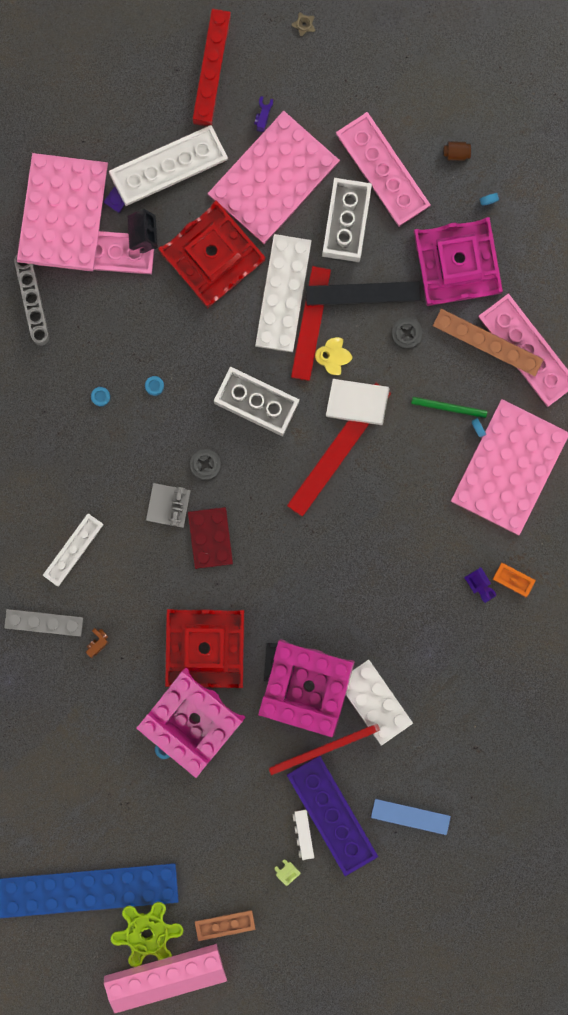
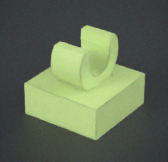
M283 860L285 867L280 870L276 866L275 871L280 881L288 886L301 873L291 862L288 863L286 860Z

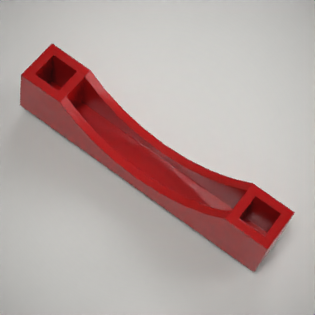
M212 9L193 114V124L208 127L213 124L221 67L231 21V12L217 9Z

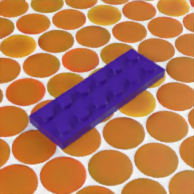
M321 756L314 758L287 774L288 779L344 876L349 875L378 857Z

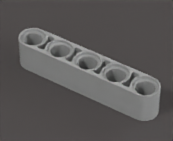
M16 255L14 262L30 335L36 345L43 346L49 341V332L34 264L20 266ZM25 277L33 278L32 283L29 285L23 284V280ZM30 295L37 296V300L34 303L27 302V298ZM35 313L41 315L40 320L37 322L31 320L32 315ZM42 331L45 333V337L42 340L35 339L37 332Z

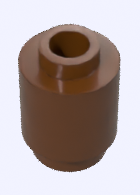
M448 141L447 145L443 147V156L447 157V161H466V159L471 158V144Z

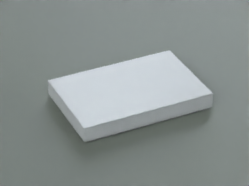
M333 379L326 417L383 425L389 387Z

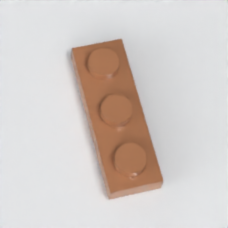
M252 910L195 921L198 941L256 930Z

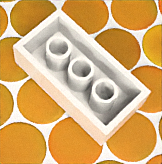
M334 178L322 257L360 262L372 183Z
M230 367L214 399V404L283 437L300 399Z
M367 660L352 671L346 697L367 727L374 724L379 725L380 731L373 735L381 746L413 724L370 660Z

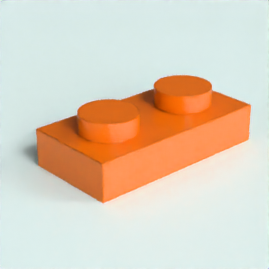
M502 562L492 579L526 598L536 581Z

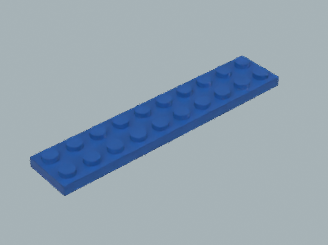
M176 863L0 878V918L124 908L126 906L153 905L156 902L164 904L179 903Z

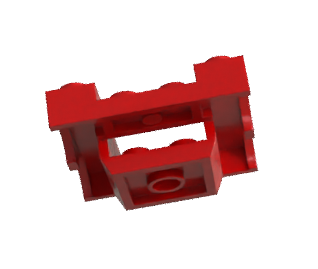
M217 200L200 217L189 222L175 238L158 248L160 254L190 286L207 309L266 261V257ZM209 246H214L217 248V253L210 256L206 253V249Z
M167 609L165 687H170L179 674L187 668L192 678L203 687L243 688L244 610ZM205 642L210 645V651L207 654H202L199 651L201 643Z

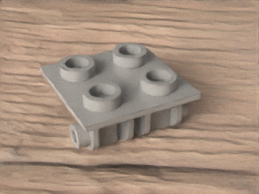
M153 483L146 521L184 528L191 490Z

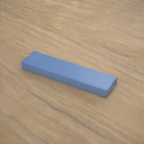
M378 799L374 800L371 814L373 819L447 835L451 817Z

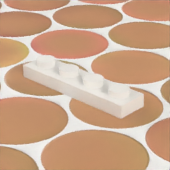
M88 513L43 576L59 587L104 524Z

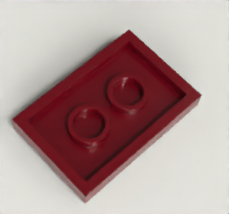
M226 507L188 512L195 569L233 565Z

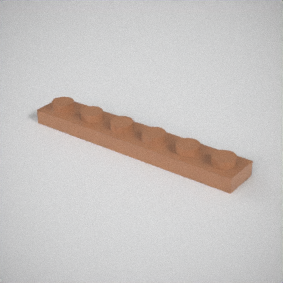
M444 309L440 310L433 324L434 327L533 376L537 375L544 361L543 358Z

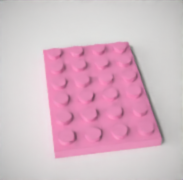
M283 111L208 192V196L214 201L217 200L227 213L264 245L338 165L340 160Z
M32 153L17 262L93 272L108 162Z
M501 399L485 431L486 435L482 437L450 502L519 536L568 438V432Z

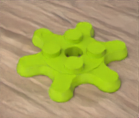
M154 903L150 912L146 914L138 913L133 906H126L123 909L122 915L127 920L128 927L123 931L114 932L111 935V942L116 946L128 945L131 948L132 952L128 958L130 966H140L147 955H154L158 960L172 957L171 952L166 947V942L170 938L180 937L183 934V927L178 923L166 924L163 921V915L166 912L164 903ZM150 929L152 931V935L147 938L141 934L144 930Z

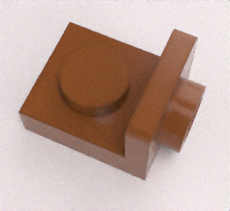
M94 628L92 630L99 638L98 641L94 639L87 646L88 650L86 653L92 659L109 644L106 640L108 635L102 629L98 631Z

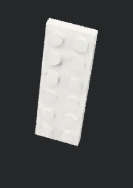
M212 125L116 167L110 170L109 174L125 206H128L228 160V157Z
M274 234L255 347L293 353L311 240Z

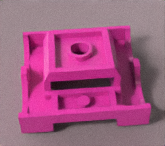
M490 217L470 223H450L433 229H414L426 306L502 294L503 290ZM457 253H461L464 255L465 261L457 263L454 260V256Z
M282 639L279 640L267 689L258 715L333 737L355 661L337 658L316 649H308L290 644ZM308 680L312 681L315 685L312 691L306 690L304 686Z
M185 668L136 729L197 778L246 717L236 714L226 707L215 691L206 689L197 683L190 675L189 670ZM191 714H198L200 716V722H194L191 718Z

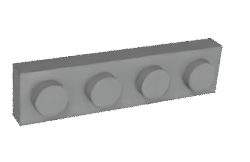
M6 609L4 628L82 637L84 618Z

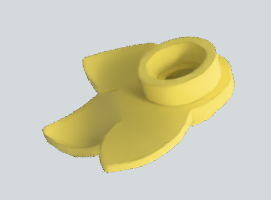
M339 337L329 339L325 346L317 349L315 353L316 361L320 365H324L327 372L332 375H341V365L349 363L353 358L348 350L342 348L343 339ZM323 352L327 353V359L323 357Z

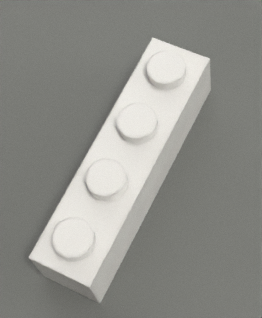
M307 810L294 811L295 814H292L293 821H296L297 825L294 826L295 833H298L299 837L296 838L297 845H300L301 849L298 850L299 858L302 857V860L314 858Z

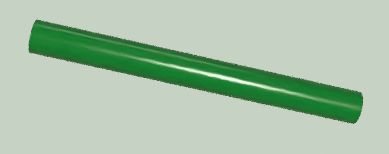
M412 397L411 404L482 418L487 417L486 410Z

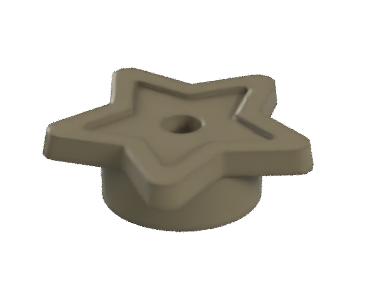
M299 12L298 20L292 23V27L299 29L301 37L306 32H315V28L312 25L315 17L306 16Z

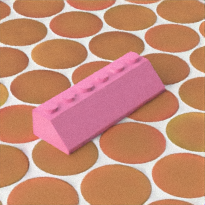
M217 944L104 976V986L114 1013L227 981Z

